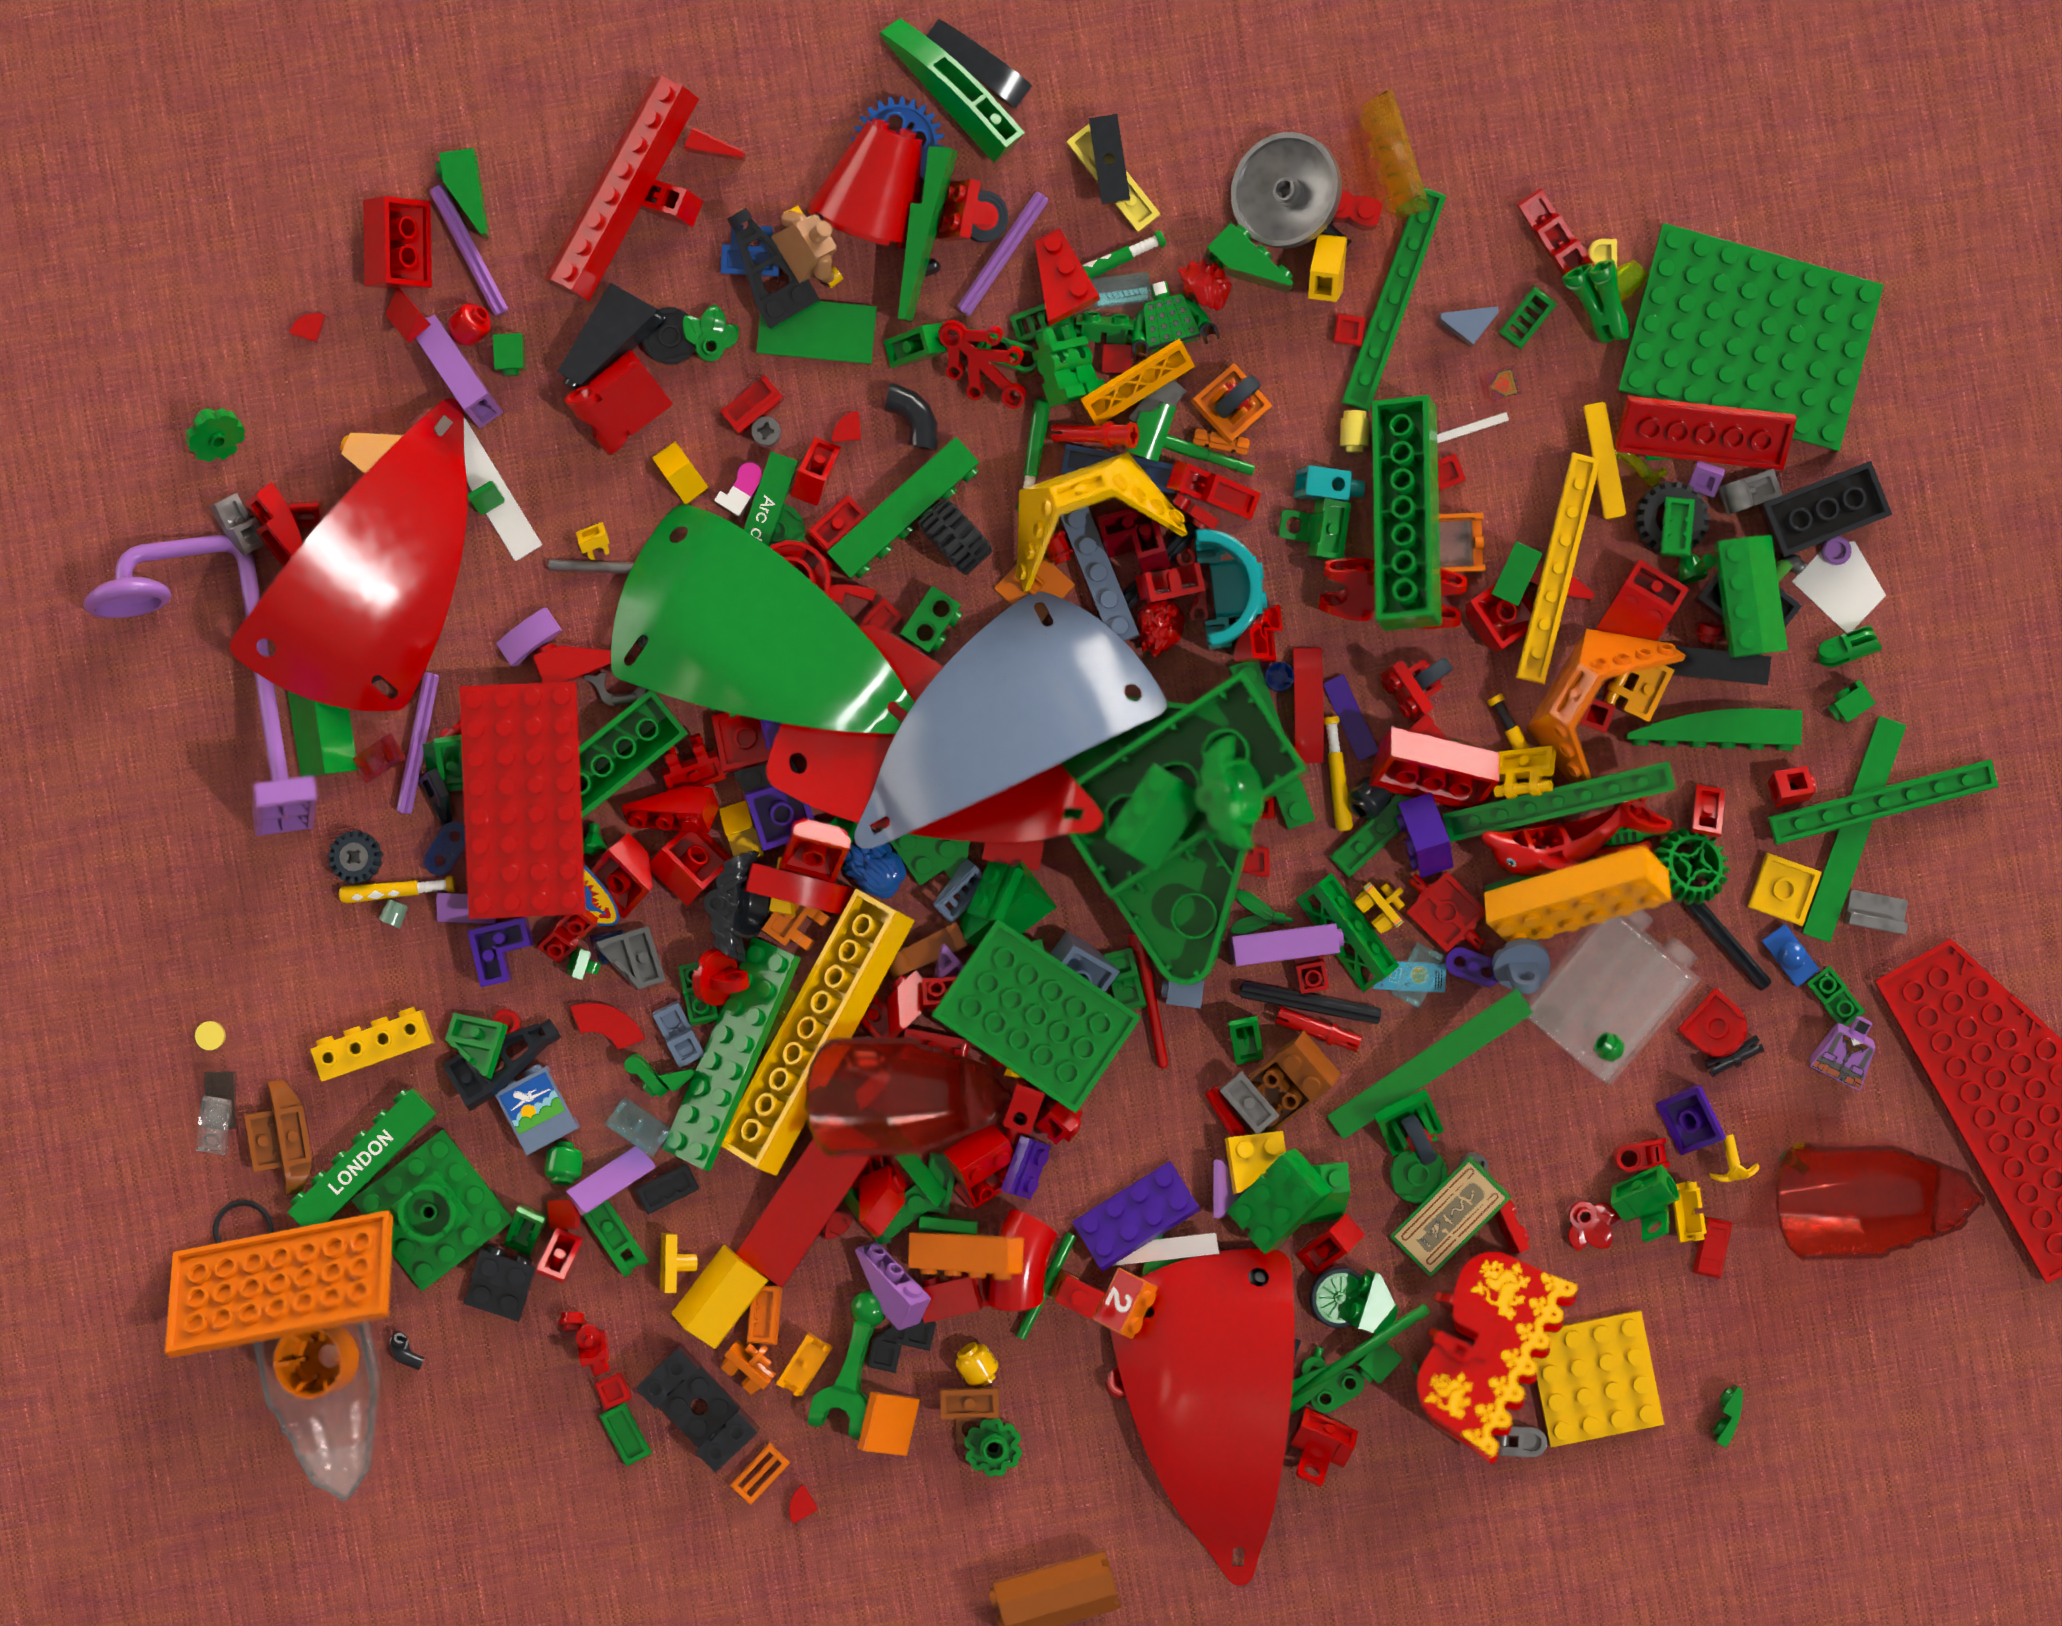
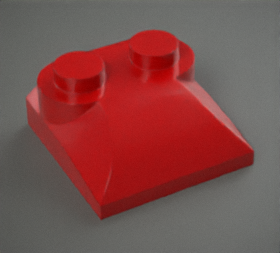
M1494 584L1465 604V611L1468 620L1484 644L1498 652L1527 633L1533 604L1525 592L1518 606L1491 594L1496 585Z
M810 819L797 820L792 824L791 835L782 855L779 869L835 883L849 851L851 839L848 837V833L838 826Z

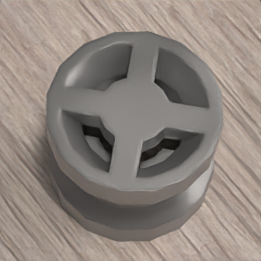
M761 417L753 423L752 436L760 446L772 447L781 438V428L773 418Z

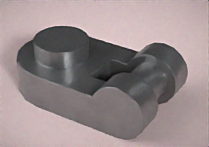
M1512 1426L1509 1435L1497 1437L1499 1444L1498 1452L1502 1456L1538 1457L1543 1454L1547 1447L1546 1436L1541 1430L1534 1427ZM1509 1436H1517V1446H1509Z

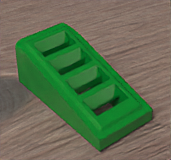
M1534 285L1498 332L1522 349L1555 308L1557 301ZM1534 296L1547 306L1544 310L1531 301ZM1526 306L1540 315L1537 320L1524 310ZM1521 315L1532 326L1529 329L1516 318ZM1513 324L1525 335L1521 338L1509 327Z
M1045 303L1012 315L1009 318L1017 341L1025 343L1035 339L1034 335L1045 329L1052 328L1053 332H1055L1054 330L1064 325H1075L1074 316L1071 315L1049 327L1044 314L1046 311ZM1036 314L1042 328L1037 330L1033 315ZM1026 318L1031 333L1026 334L1021 319Z

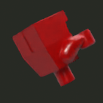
M1054 1099L1039 1108L1038 1114L1042 1119L1035 1126L1044 1134L1047 1133V1137L1055 1145L1063 1138L1070 1142L1079 1131L1083 1112L1078 1109L1074 1113Z

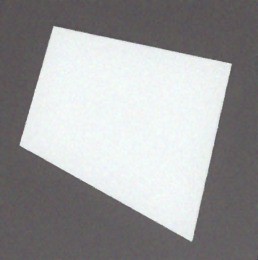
M1848 541L1852 552L1850 558L1844 564L1831 565L1827 563L1820 551L1792 581L1846 633L1853 631L1886 596L1855 541Z

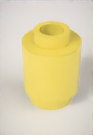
M1343 411V418H1340V446L1346 447V452L1361 453L1363 452V447H1369V418H1366V411Z

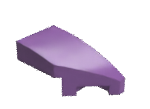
M943 943L940 945L934 976L936 978L957 977L964 965Z

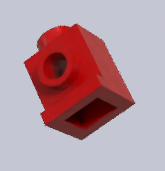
M1807 766L1774 771L1767 782L1775 808H1780L1782 805L1809 801L1816 791L1815 778L1812 774H1809Z

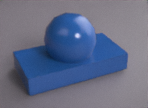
M1782 924L1761 940L1795 987L1801 985L1820 970L1786 924Z

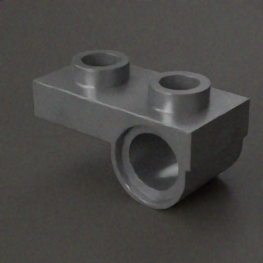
M1774 469L1728 483L1718 488L1726 515L1762 504L1783 495Z

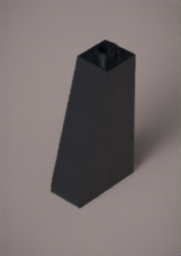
M610 282L557 371L565 377L563 383L574 390L588 386L595 377L630 349L633 351L664 321L666 316L657 308Z

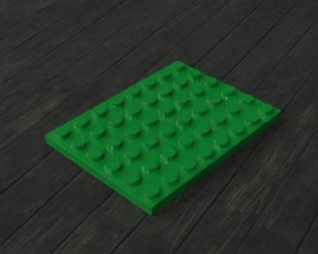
M1662 223L1617 391L1644 398L1795 414L1797 421L1792 440L1838 452L1841 448L1884 284Z

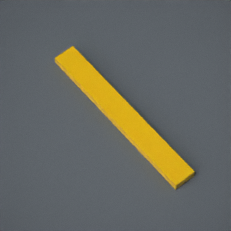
M1571 453L1515 678L1542 685L1545 684L1601 459Z

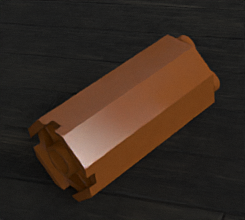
M1105 1549L993 1581L994 1587H991L989 1592L993 1608L1000 1609L1001 1615L998 1616V1626H1062L1121 1608L1117 1587Z

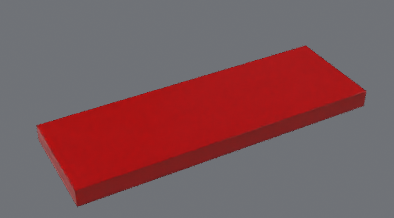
M1627 396L1614 448L1616 452L1784 470L1797 418L1795 414Z
M830 1114L736 1252V1255L780 1288L784 1287L878 1148L837 1117Z

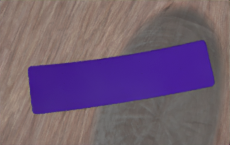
M1342 674L1323 684L1337 716H1339L1340 723L1358 760L1360 761L1376 754L1378 747L1357 705L1345 675Z

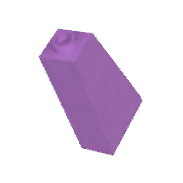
M434 314L430 318H426L431 325L416 337V340L462 408L475 424L482 428L502 414L503 411L454 340L450 337L443 324Z
M1336 924L1228 937L1232 966L1340 953L1339 946H1344L1342 929H1337Z

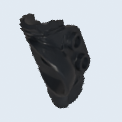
M757 851L743 852L727 860L724 863V871L716 879L714 890L709 892L704 898V908L711 916V931L716 936L714 945L723 954L727 955L728 958L738 962H746V952L742 938H754L761 932L767 921L770 908V897L744 891L751 862L756 863L758 860L757 857L760 852Z

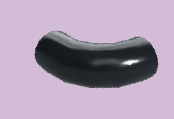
M890 383L885 412L897 414L907 422L909 427V446L936 451L938 444V422L931 406L917 392Z

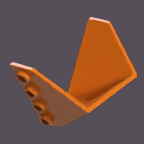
M1586 628L1526 728L1541 747L1553 745L1556 751L1555 764L1571 784L1592 779L1575 727L1605 678L1680 662L1684 660L1686 655L1676 649L1671 643Z

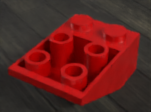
M1638 559L1633 564L1594 630L1657 641L1677 611L1689 588L1643 560Z

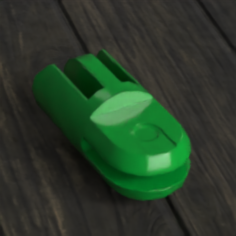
M1868 625L1820 643L1817 649V659L1822 666L1832 668L1877 653L1882 650V646L1875 632H1873L1872 626Z

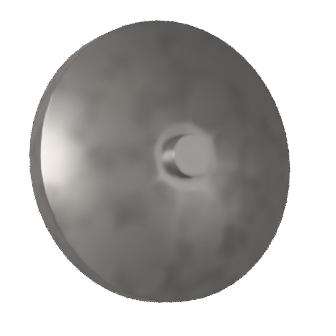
M1283 132L1264 138L1245 154L1235 171L1231 186V203L1236 220L1250 233L1253 239L1273 248H1294L1306 244L1320 235L1336 214L1342 194L1341 172L1332 153L1322 143L1310 136L1296 132Z

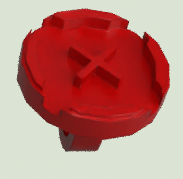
M718 948L709 949L700 956L698 960L700 965L698 970L694 969L692 976V987L696 998L699 1001H703L704 1004L712 1006L724 1004L730 998L731 993L743 991L750 985L748 973L739 970L737 961L728 958Z

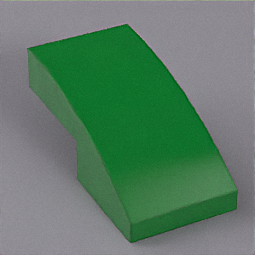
M1132 947L1104 954V957L1120 971L1111 983L1114 998L1132 1011L1145 1008L1146 1002Z

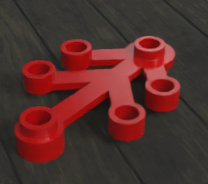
M956 320L944 322L939 329L938 335L941 343L948 349L947 377L951 380H959L962 377L965 367L959 361L961 350L968 357L969 385L966 389V394L970 399L979 400L985 392V386L981 382V369L1003 391L1001 398L1005 406L1011 409L1021 407L1026 399L1025 388L1021 384L1011 383L991 362H1004L1012 366L1019 365L1024 357L1023 350L1018 346H1011L1008 350L980 349L969 342L979 341L986 342L991 346L998 345L1003 338V331L998 326H990L987 330L966 329L961 322ZM949 330L955 331L958 336L951 335ZM993 332L997 334L998 338H991L989 333ZM1010 353H1016L1019 358H1012ZM951 367L957 368L959 373H953ZM971 388H978L980 393H974ZM1011 390L1018 392L1020 396H1014Z

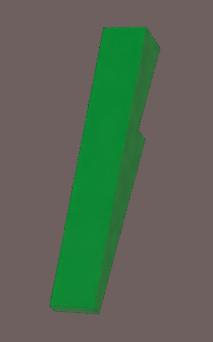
M928 146L922 204L911 203L898 313V319L913 322L958 151L952 148Z

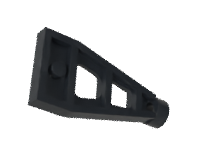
M747 208L727 219L736 235L755 304L770 329L820 300L808 279L802 283L798 282L776 243L753 221ZM748 221L747 228H738L739 225ZM754 240H761L771 253V257L758 265L753 262L748 251V245ZM769 265H778L789 277L788 285L775 293H768L765 290L761 278L763 269Z
M550 1018L541 1024L537 1023L505 1035L499 1054L504 1060V1065L492 1079H485L480 1071L460 1053L443 1063L442 1066L469 1111H472L497 1095L548 1045L562 1037ZM519 1041H526L529 1046L528 1050L516 1060H510L506 1053V1048Z

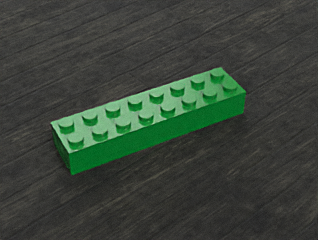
M1429 395L1372 401L1376 621L1384 631L1441 626L1437 407Z

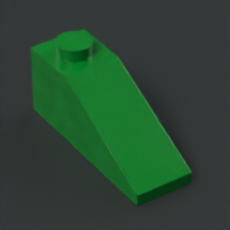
M474 148L439 153L440 161L435 162L438 179L443 178V182L483 238H488L489 231L477 152Z

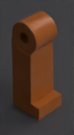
M955 922L899 951L888 969L892 978H897L907 972H912L936 961L940 945L943 943L952 953L968 946L958 923Z

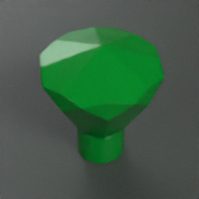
M588 824V834L583 840L585 854L598 855L607 852V846L600 835L599 824Z

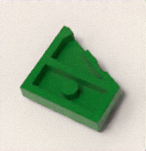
M453 1013L445 1040L478 1069L483 1076L492 1079L508 1026L500 1022Z

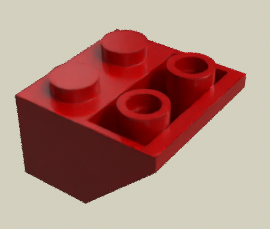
M991 1121L945 1150L944 1155L954 1177L974 1208H977L1002 1192L1001 1187L1014 1152L1009 1140Z

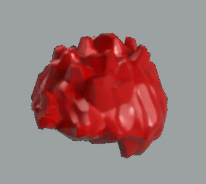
M1204 260L1199 261L1197 264L1189 261L1187 267L1177 269L1184 282L1183 291L1186 294L1194 293L1198 303L1202 304V306L1207 305L1209 309L1214 308L1218 311L1224 307L1232 285L1229 282L1230 279L1225 276L1224 270L1218 264H1206Z
M1165 599L1147 603L1138 612L1137 627L1139 628L1138 632L1140 635L1138 639L1141 642L1142 651L1145 652L1149 649L1154 658H1157L1162 650L1168 651L1169 647L1177 644L1184 632V614L1173 600Z

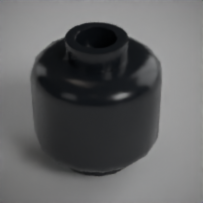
M1371 776L1363 777L1348 794L1350 810L1362 819L1376 818L1391 801V794L1388 790L1377 786H1370L1369 780Z

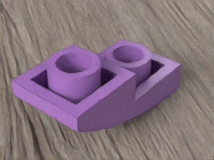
M543 608L513 628L496 644L511 666H518L536 648H541L553 640L562 629L549 610Z

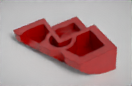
M1280 605L1271 606L1241 634L1235 647L1234 662L1270 663L1277 661L1274 633L1283 631Z

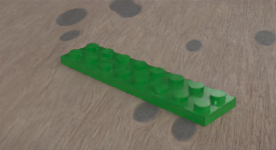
M756 937L751 939L745 955L746 962H742L739 970L748 973L750 985L743 991L731 993L730 998L724 1003L719 1019H717L704 1049L705 1054L698 1063L695 1075L690 1082L662 1148L709 1172L801 960L800 957Z

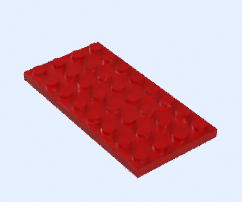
M577 682L459 686L469 919L586 914Z

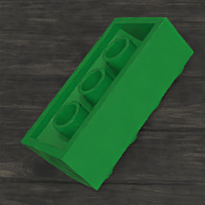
M1772 535L1717 541L1713 546L1729 659L1788 651Z

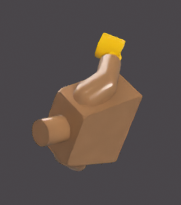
M798 205L785 211L781 217V222L787 228L772 235L771 238L776 243L798 282L802 283L815 276L817 279L828 283L830 288L837 285L843 280V277L834 265L832 266V256L837 249L830 236L832 233L831 225L826 221H821L815 214L807 218Z

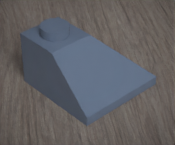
M1068 931L1065 932L1050 953L1054 958L1104 992L1120 972L1115 965L1091 944Z

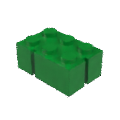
M1296 1148L1282 1153L1265 1170L1266 1173L1260 1175L1226 1211L1242 1230L1248 1228L1251 1230L1248 1236L1264 1254L1279 1248L1334 1192Z

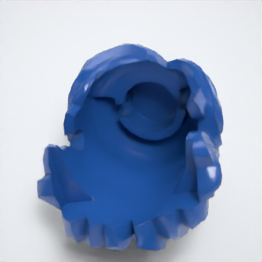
M888 843L871 849H863L850 844L849 851L844 860L845 865L842 868L843 873L854 878L863 892L882 899L891 898L898 891L900 883L906 877L905 865L899 854L892 852L891 846Z

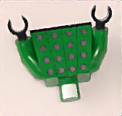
M1167 281L1158 282L1150 285L1154 301L1144 303L1143 309L1136 313L1133 323L1134 330H1131L1132 359L1136 361V354L1144 353L1147 359L1150 357L1149 353L1159 351L1177 339H1180L1185 344L1200 340L1202 335L1203 342L1208 344V335L1215 334L1217 339L1220 338L1217 326L1210 321L1207 313L1195 301L1184 298L1183 294L1170 296Z

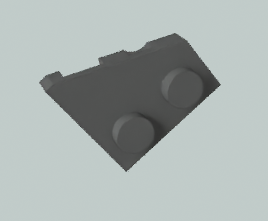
M649 926L594 943L599 952L636 990L666 981Z

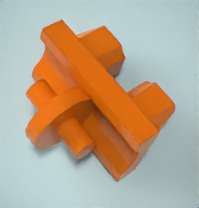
M738 1339L725 1353L724 1356L726 1358L721 1365V1369L728 1375L733 1376L738 1369L745 1373L747 1377L741 1384L750 1394L755 1393L760 1388L764 1390L776 1375L768 1367L771 1361L763 1355L768 1350L765 1344L758 1350L751 1343L747 1347L744 1346Z

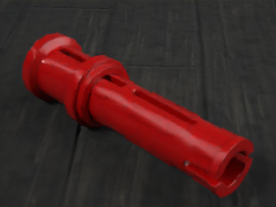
M1108 421L1103 423L1102 426L1055 423L1051 431L1062 432V434H1051L1054 442L1101 443L1107 448H1111L1114 445H1126L1127 448L1133 449L1137 446L1139 440V429L1134 422H1130L1127 425H1115L1113 422Z

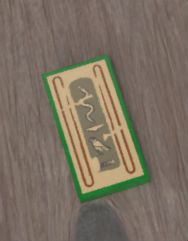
M1470 1155L1390 1237L1432 1277L1512 1196Z

